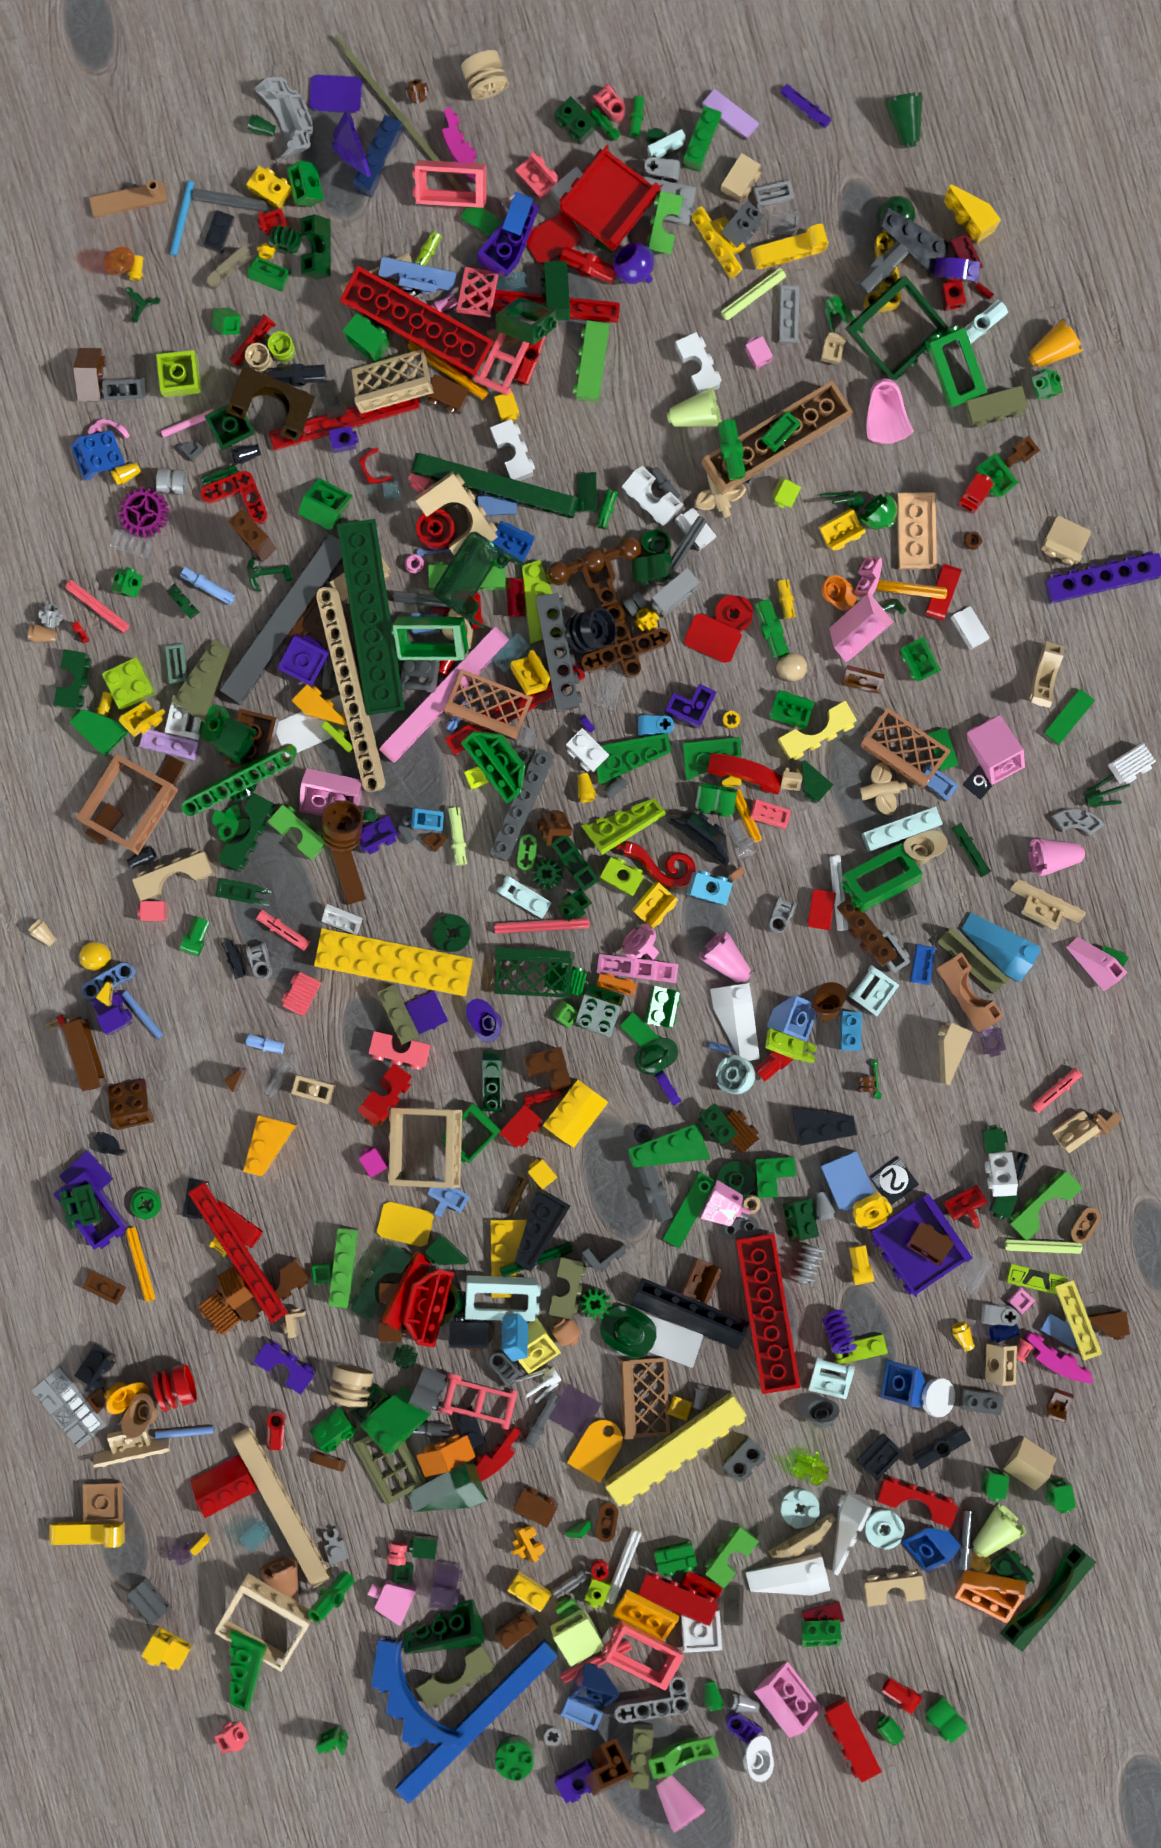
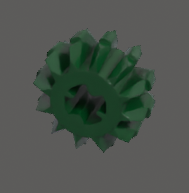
M281 225L274 226L269 236V244L274 249L289 254L297 253L302 241L301 234L297 230Z
M548 858L547 864L544 863L543 859H540L542 866L540 867L537 863L534 864L538 871L531 870V874L537 875L531 878V880L536 881L539 879V882L536 884L537 888L543 883L544 891L547 889V884L553 890V882L557 886L560 885L556 878L563 879V875L556 874L561 872L562 868L555 869L558 865L557 861L551 866V858ZM544 870L546 872L548 870H551L552 873H550V875H552V877L550 879L548 877L545 879L542 878V876H544L542 874Z

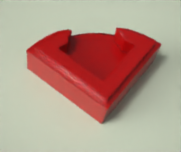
M79 621L73 623L72 627L78 633L81 642L84 644L89 642L90 639Z

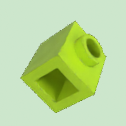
M781 476L771 495V498L775 500L774 504L785 508V506L791 508L801 486Z

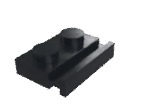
M882 1433L856 1461L878 1481L904 1452Z

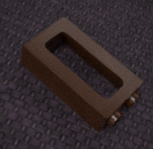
M242 508L227 521L236 535L262 562L276 550L268 535Z
M81 1017L67 1019V1023L63 1024L62 1028L81 1091H90L106 1086L107 1081L88 1019H82Z

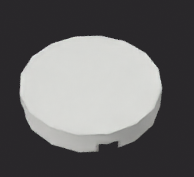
M937 1378L928 1381L922 1392V1400H924L923 1408L927 1414L934 1417H943L951 1411L955 1402V1390L950 1381Z

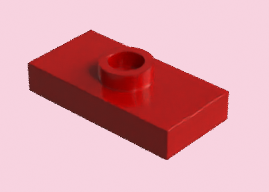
M691 1571L684 1575L680 1583L684 1588L689 1587L698 1591L697 1594L702 1597L708 1595L715 1599L719 1597L723 1589L707 1578Z

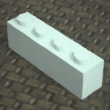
M933 807L867 831L861 835L867 851L870 852L943 824L937 808Z

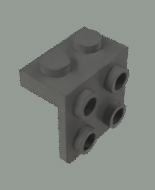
M623 1242L600 1261L589 1246H586L582 1250L583 1255L581 1257L588 1267L592 1265L596 1272L598 1270L604 1271L611 1265L610 1261L616 1258L618 1260L626 1253L625 1249L627 1246Z

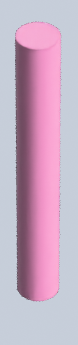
M214 409L163 429L161 433L163 437H167L205 421L204 416L213 412Z

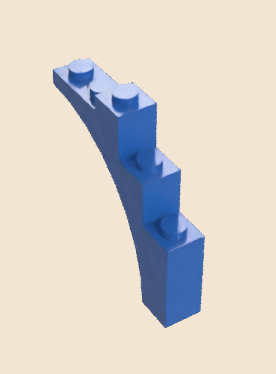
M389 1637L379 1639L371 1687L377 1688L379 1692L390 1691L387 1715H392V1718L397 1720L405 1718L401 1742L407 1743L410 1747H418L427 1739L429 1743L442 1742L448 1747L459 1746L464 1741L465 1733L452 1730L437 1722L425 1712L413 1696L403 1671L401 1657L402 1640Z

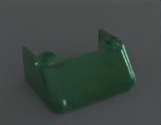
M476 531L471 532L436 584L434 596L460 616L483 629L485 625L474 618L478 612L479 603L473 597L493 566L502 569L508 565L510 560H513L522 567L525 563Z

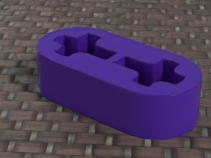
M662 1070L655 1074L656 1079L672 1105L674 1106L681 1102L680 1097L664 1071Z

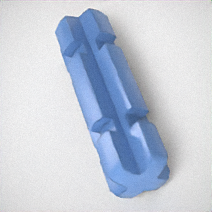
M465 696L461 698L460 705L467 702ZM451 716V721H448L446 729L455 732L458 727L457 724H460L461 719Z

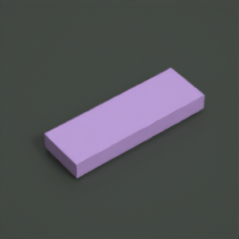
M715 88L702 104V106L722 112L721 120L746 140L759 125L756 120Z
M148 730L145 734L141 735L139 747L195 761L200 742Z

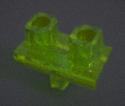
M815 1452L813 1457L808 1454L806 1457L797 1454L794 1461L793 1476L803 1479L805 1473L811 1475L810 1483L820 1486L823 1480L827 1481L829 1467L824 1466L825 1462L819 1459L820 1453Z

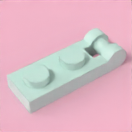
M506 875L503 879V885L498 887L496 892L543 919L552 902ZM511 885L516 888L513 894L508 892Z

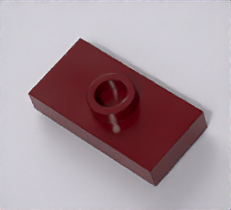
M967 232L949 241L956 258L980 262V268L983 267Z
M506 578L508 616L526 617L524 579Z
M839 1601L802 1611L804 1622L845 1621Z

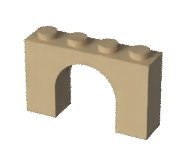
M452 471L416 496L415 501L426 516L450 502L461 503L470 510L472 515L470 527L465 533L448 544L459 563H462L498 537L496 534L498 529L492 521L488 522L484 517L487 513L481 505L477 507L474 502L476 498L471 490H465L463 487L465 482L459 474L455 475Z

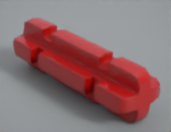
M548 1089L535 1092L534 1095H531V1093L524 1095V1102L529 1106L533 1105V1102L537 1104L551 1101V1098H554V1100L559 1099L562 1095L560 1090L553 1091L552 1089V1091H549Z

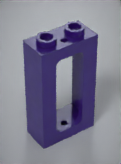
M86 1169L58 1189L53 1195L59 1202L61 1200L60 1191L66 1190L68 1197H71L70 1191L72 1188L77 1187L81 1183L92 1184L96 1199L113 1220L114 1225L104 1233H99L93 1224L82 1226L80 1219L75 1220L77 1228L94 1250L98 1247L103 1249L111 1243L109 1239L113 1236L118 1238L126 1232L125 1228L128 1226V1223L90 1171ZM71 1203L73 1214L78 1213L76 1203Z

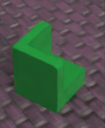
M229 307L213 308L212 327L222 335L239 334L241 315Z

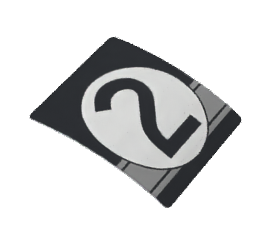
M898 1156L894 1157L870 1176L891 1205L919 1185Z

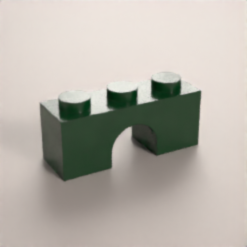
M316 214L302 217L301 237L306 238L310 242L312 252L301 255V275L314 279L331 276V219Z
M63 650L60 668L72 672L74 680L69 687L56 688L53 706L78 711L80 707L84 706L85 696H83V691L88 685L86 674L87 670H90L92 663L90 655L84 652Z
M561 836L551 843L552 848L583 892L600 881L569 836Z

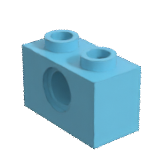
M699 870L698 873L692 872L686 895L719 905H727L733 884L727 882L728 878L718 875L716 878L709 876V872ZM708 882L713 884V890L710 893L706 889Z

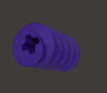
M841 1309L830 1312L822 1319L825 1331L828 1332L827 1337L830 1339L832 1351L836 1354L848 1353L857 1348V1345L851 1344L854 1342V1338L849 1337L852 1331L846 1330L850 1325L844 1323L847 1321V1317L842 1316L845 1314V1311Z

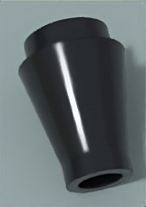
M258 444L235 446V449L231 450L235 464L240 463L242 465L261 455Z
M151 845L143 846L138 855L134 854L127 859V863L131 869L153 863L157 859V855Z

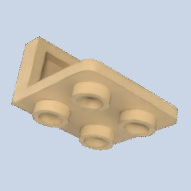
M1058 516L1041 550L1048 556L1061 559L1067 565L1076 566L1083 556L1081 553L1091 532L1074 522Z

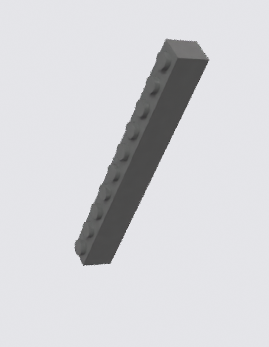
M330 534L322 539L319 544L320 549L317 553L314 552L308 560L310 563L306 569L303 567L297 576L299 579L295 584L292 583L286 591L288 593L284 600H279L275 607L277 609L275 613L267 617L263 630H259L253 638L255 641L251 647L248 645L243 651L242 655L244 657L240 662L237 661L231 669L233 672L229 678L225 677L222 681L220 691L238 704L242 705L284 646L283 642L316 597L317 591L327 585L343 562L340 540Z

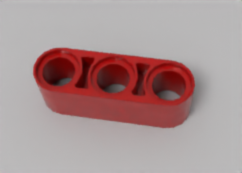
M943 563L935 587L946 588L947 596L945 599L931 597L925 615L941 621L944 620L962 569Z
M218 1200V1203L245 1245L253 1248L263 1234V1231L230 1206Z

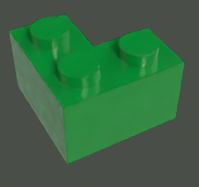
M794 1156L754 1158L758 1198L778 1197L777 1178L796 1177Z

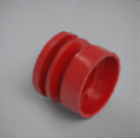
M186 1363L172 1367V1377L167 1369L162 1370V1374L160 1372L153 1373L154 1394L163 1412L169 1411L170 1407L173 1409L178 1408V1399L183 1406L197 1402L195 1382L191 1370Z

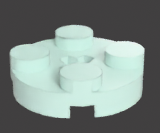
M795 1488L784 1495L781 1503V1514L784 1520L794 1528H806L812 1525L819 1516V1503L811 1491ZM798 1503H799L800 1505H803V1504H804V1505H805V1507L803 1508L804 1512H802V1513H800L799 1511L796 1512V1511H795V1509L797 1508L796 1504H798Z
M877 1510L866 1520L865 1534L873 1546L887 1550L896 1547L901 1542L904 1525L901 1518L892 1510ZM881 1525H889L890 1528L887 1530V1534L879 1532Z

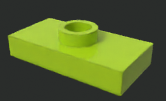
M327 721L321 725L347 752L351 753L354 750L353 746L345 739L347 735L340 728L335 730Z

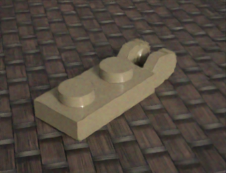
M243 245L217 267L206 279L209 287L216 289L217 286L222 284L223 277L226 276L228 278L235 272L234 268L236 266L245 264L250 259V250Z

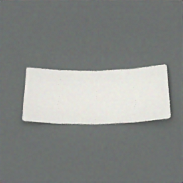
M647 1315L656 1326L657 1336L654 1346L649 1352L693 1368L703 1335Z

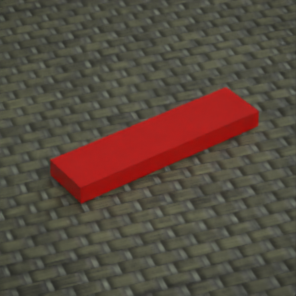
M419 1252L414 1253L381 1321L394 1330H398L402 1323L412 1283L424 1277L431 1264Z

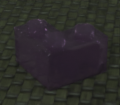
M437 1560L429 1607L452 1611L453 1605L458 1604L460 1589H457V1581L462 1580L463 1570L460 1569V1563Z

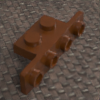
M849 897L837 906L838 911L848 922L849 934L853 939L857 938L861 942L859 946L865 954L869 953L871 957L874 956L881 966H885L897 957V953L866 913H862L859 908H856L852 903V897Z

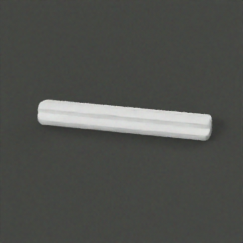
M834 855L830 856L829 860L833 892L836 893L834 904L836 925L838 931L848 930V922L837 909V906L845 901V892L841 886L843 877L841 857Z
M631 1530L611 1581V1587L605 1600L610 1604H614L641 1537V1532L637 1530Z

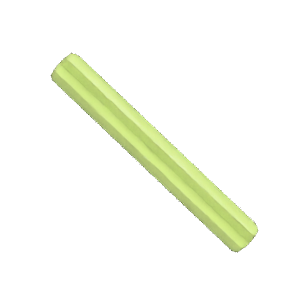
M778 268L721 311L722 316L726 320L731 319L786 277L785 272Z
M1007 1239L1005 1241V1249L1007 1251L1080 1254L1082 1244L1077 1242Z

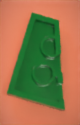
M740 737L684 742L683 752L686 781L706 773L711 753L742 757Z

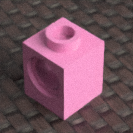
M763 336L760 338L753 337L747 341L745 352L754 369L772 361L773 355Z

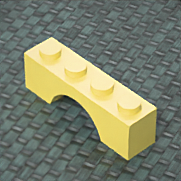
M844 701L827 712L828 721L822 732L816 735H805L795 729L780 737L777 741L788 760L793 758L796 761L804 756V751L808 749L813 751L821 746L820 742L825 739L829 742L838 737L836 733L841 730L847 732L854 728L853 724L857 720L847 702Z

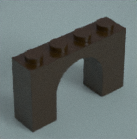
M243 366L226 412L244 419L254 397L259 395L272 396L281 402L286 413L280 435L298 442L315 396L307 391L292 387L288 383L278 381L269 375L257 372L253 368Z

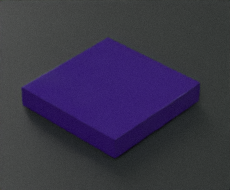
M89 1150L59 1176L67 1184L88 1169L102 1189L114 1179Z

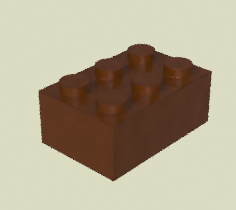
M239 708L236 720L256 729V736L252 735L251 739L254 740V743L244 760L239 759L240 763H236L227 758L225 765L238 769L271 752L279 724L278 718Z

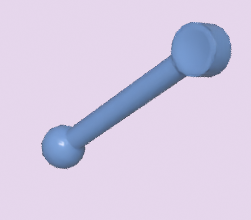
M449 548L426 551L418 549L417 555L423 557L424 554L452 552Z

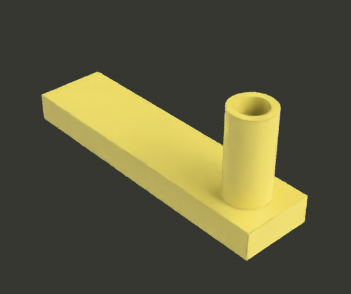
M1074 1280L1055 1286L1083 1361L1102 1355Z

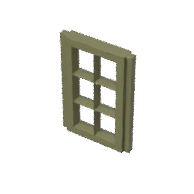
M370 1435L353 1443L386 1505L427 1483L405 1441L396 1449L405 1463L395 1469L391 1462L389 1454L380 1446L382 1454L375 1458L372 1457L366 1446L367 1443L373 1441ZM385 1457L392 1470L384 1476L375 1463ZM405 1468L408 1469L414 1482L407 1486H404L398 1472ZM395 1475L402 1489L392 1494L385 1479Z

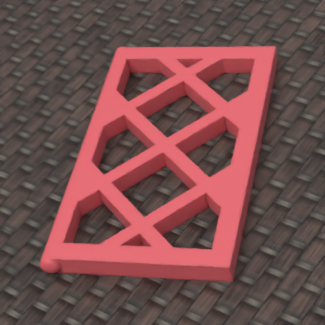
M465 267L457 313L490 317L498 274L485 269ZM468 273L477 275V277L471 280L467 278ZM494 276V280L489 283L484 277ZM481 280L485 286L478 289L473 283ZM470 286L474 292L466 295L464 293L465 288ZM490 289L491 295L486 298L481 292ZM478 295L482 301L475 304L470 298ZM465 301L471 305L469 308H461L462 303ZM487 304L488 311L480 310L479 307Z

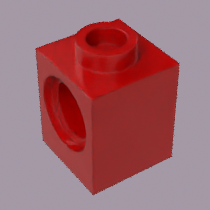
M956 279L945 281L941 287L944 310L964 308L966 299L962 280L956 281ZM949 291H955L958 296L951 297Z

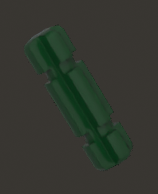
M232 464L227 469L222 468L212 472L211 475L202 476L201 480L203 485L206 486L238 473V469L235 464Z

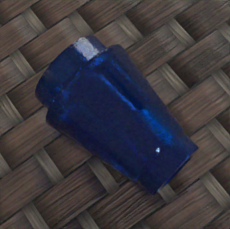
M1017 1324L1012 1326L993 1325L989 1327V1335L992 1342L1000 1343L1019 1336V1327Z

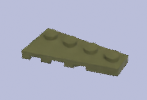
M214 639L172 700V703L205 723L215 691L219 685L221 674L231 652L230 648Z

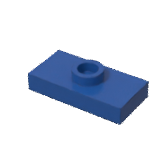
M916 944L910 982L930 985L936 947Z

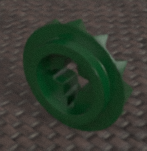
M257 783L231 796V801H241L255 791Z

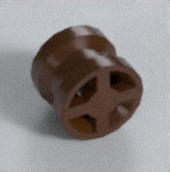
M876 1076L857 1077L859 1082L858 1092H877V1087L874 1085Z

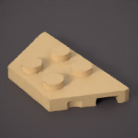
M832 1512L772 1548L768 1551L771 1557L798 1556L805 1551V1547L810 1544L812 1546L818 1544L836 1520Z

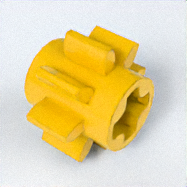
M643 608L636 614L637 620L634 622L642 632L644 630L650 632L657 627L658 623L656 621L660 618L652 608L650 610Z

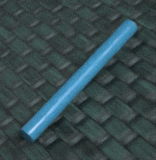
M187 180L170 250V255L177 256L194 187L193 181Z

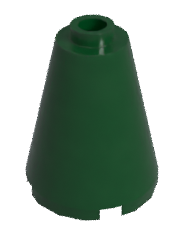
M915 92L894 96V100L889 102V98L885 99V106L900 144L905 145V148L917 146L916 142L920 141L922 92H919L918 96L915 95Z

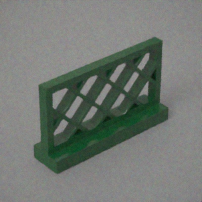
M496 947L495 955H497L494 994L557 998L571 997L573 960H575V952ZM502 960H509L513 965L506 973L501 968ZM523 961H527L532 966L525 974L518 967ZM542 962H546L550 966V969L544 975L536 968ZM560 963H568L567 972L561 976L555 968ZM516 968L522 977L514 983L508 975ZM533 970L540 975V978L534 984L526 977ZM554 971L559 979L551 985L545 977ZM505 978L512 984L506 991L500 990V982ZM523 979L530 985L525 992L517 987ZM542 980L549 986L544 993L539 992L535 987ZM561 981L566 985V994H559L554 989Z

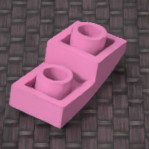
M866 557L858 571L862 578L854 591L857 597H865L868 593L873 596L881 573V557Z

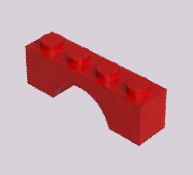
M893 1476L882 1478L875 1498L877 1502L897 1508L906 1500H920L928 1506L932 1522L951 1528L958 1509L954 1498L946 1495L943 1498L936 1496V1492L925 1489V1491L919 1490L917 1485L907 1482L905 1485L899 1482L900 1479Z

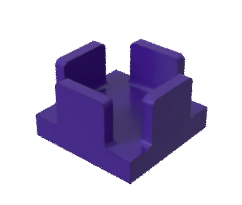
M294 634L277 669L312 686L329 651L321 647V642L307 635H304L302 638Z

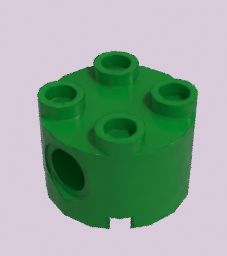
M513 1735L504 1738L498 1744L495 1754V1767L498 1773L505 1779L516 1782L521 1781L532 1770L534 1751L531 1743L526 1738Z

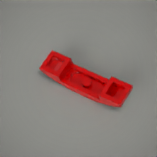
M710 754L706 772L722 777L728 774L761 785V790L776 795L779 794L782 776L770 768L736 756Z

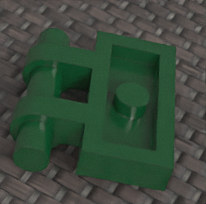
M91 1183L72 1188L73 1196L68 1197L66 1190L59 1192L61 1198L59 1202L63 1206L66 1215L64 1217L65 1223L68 1222L69 1229L77 1228L75 1220L78 1219L81 1220L82 1226L102 1220ZM74 1202L76 1203V1207L78 1210V1213L73 1214L71 1208V1203Z

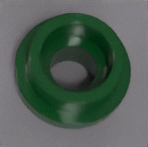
M365 807V809H361L363 820L375 822L379 816L374 808Z

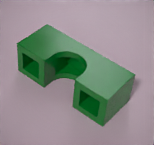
M704 106L684 156L683 166L701 172L711 141L715 137L720 124L722 112Z

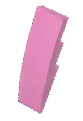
M599 954L597 973H609L616 976L676 983L678 964Z

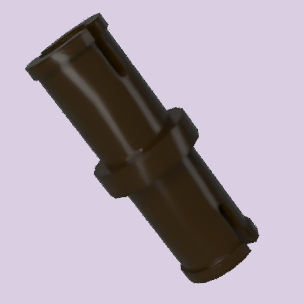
M520 1176L517 1177L512 1191H509L508 1200L502 1209V1212L507 1213L509 1216L514 1215L515 1209L519 1201H522V1194L529 1182L526 1179L523 1180L524 1178Z

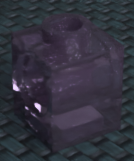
M1001 1027L979 1032L984 1054H990V1057L1001 1055V1051L1006 1050ZM991 1037L997 1040L995 1048H991L988 1044Z

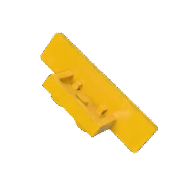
M703 206L698 207L691 215V219L729 278H735L741 272L742 267L734 255L742 252L746 248L742 242L737 248L720 233L729 223L726 216L712 221Z

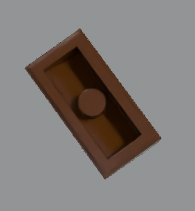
M169 755L158 777L176 786L187 764ZM155 783L152 787V789L157 792H159L162 788V786L157 783Z
M107 803L93 822L112 832L124 814L110 803ZM88 828L85 832L100 845L107 838L91 828Z
M238 1069L224 1079L231 1092L238 1091L247 1072L245 1069Z

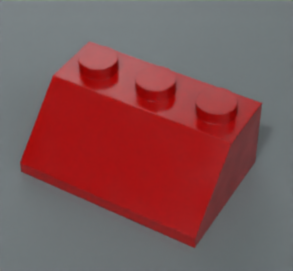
M240 1454L190 1480L196 1503L204 1518L217 1513L258 1490Z

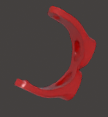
M378 448L368 451L362 458L358 459L369 485L383 484L392 480L391 476L384 479H376L366 470L365 463L367 458L379 451Z

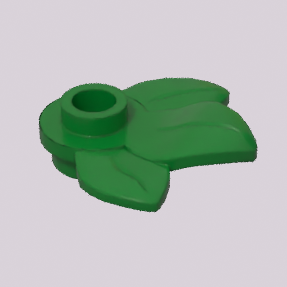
M237 805L231 806L225 813L215 810L213 814V824L218 828V837L225 842L232 841L236 835L245 834L251 825L249 819H241V811ZM230 829V835L225 836L224 830Z

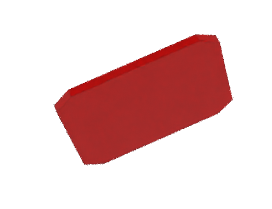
M559 213L532 229L526 245L536 262L544 264V262L551 261L560 256L565 246L574 248L579 245L582 237L571 218L564 213Z
M701 613L695 614L684 642L688 647L726 663L731 662L742 634L738 629Z

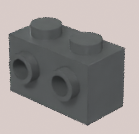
M747 200L720 233L738 248L742 242L746 244L753 236L751 231L755 233L761 227L760 221L765 215Z

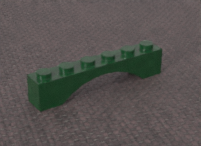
M1073 1543L1061 1558L1057 1572L1043 1594L1030 1607L1013 1617L1000 1634L1010 1644L1023 1652L1095 1565L1096 1561Z

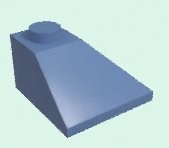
M793 995L773 1009L767 1027L807 1042L816 1018V1013L811 1006L812 1002Z

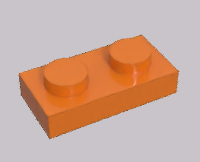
M609 973L600 974L597 986L630 996H634L637 985L631 979H618Z

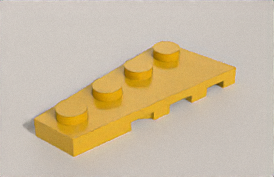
M528 1219L491 1220V1276L502 1277L500 1267L515 1262ZM517 1273L512 1274V1275H509V1276H506V1277H516V1274H517ZM492 1293V1298H510L512 1294Z

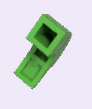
M695 1736L678 1741L659 1750L648 1759L653 1778L657 1779L671 1776L677 1769L691 1762L715 1758L719 1755L714 1736L702 1738Z

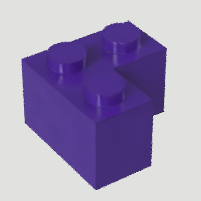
M699 684L691 701L673 693L665 713L700 729L716 695V691Z
M113 990L111 1006H107L97 998L91 1000L99 1015L96 1019L105 1035H113L133 1024L131 1022L133 1017L128 1009H124L122 1005L124 1000L119 992Z

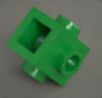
M1049 368L1038 371V375L1031 377L1037 399H1049L1063 393L1061 377L1057 370L1049 371Z
M125 567V570L117 569L113 577L111 591L126 597L137 598L142 586L143 576L137 574V570Z

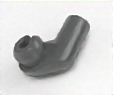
M410 815L400 818L397 829L407 844L415 839L409 831L412 824V817Z

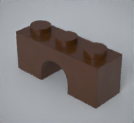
M381 1281L379 1283V1303L389 1304L400 1282ZM379 1321L378 1342H402L403 1337H406L407 1328L403 1325V1322L398 1330H394L383 1321Z

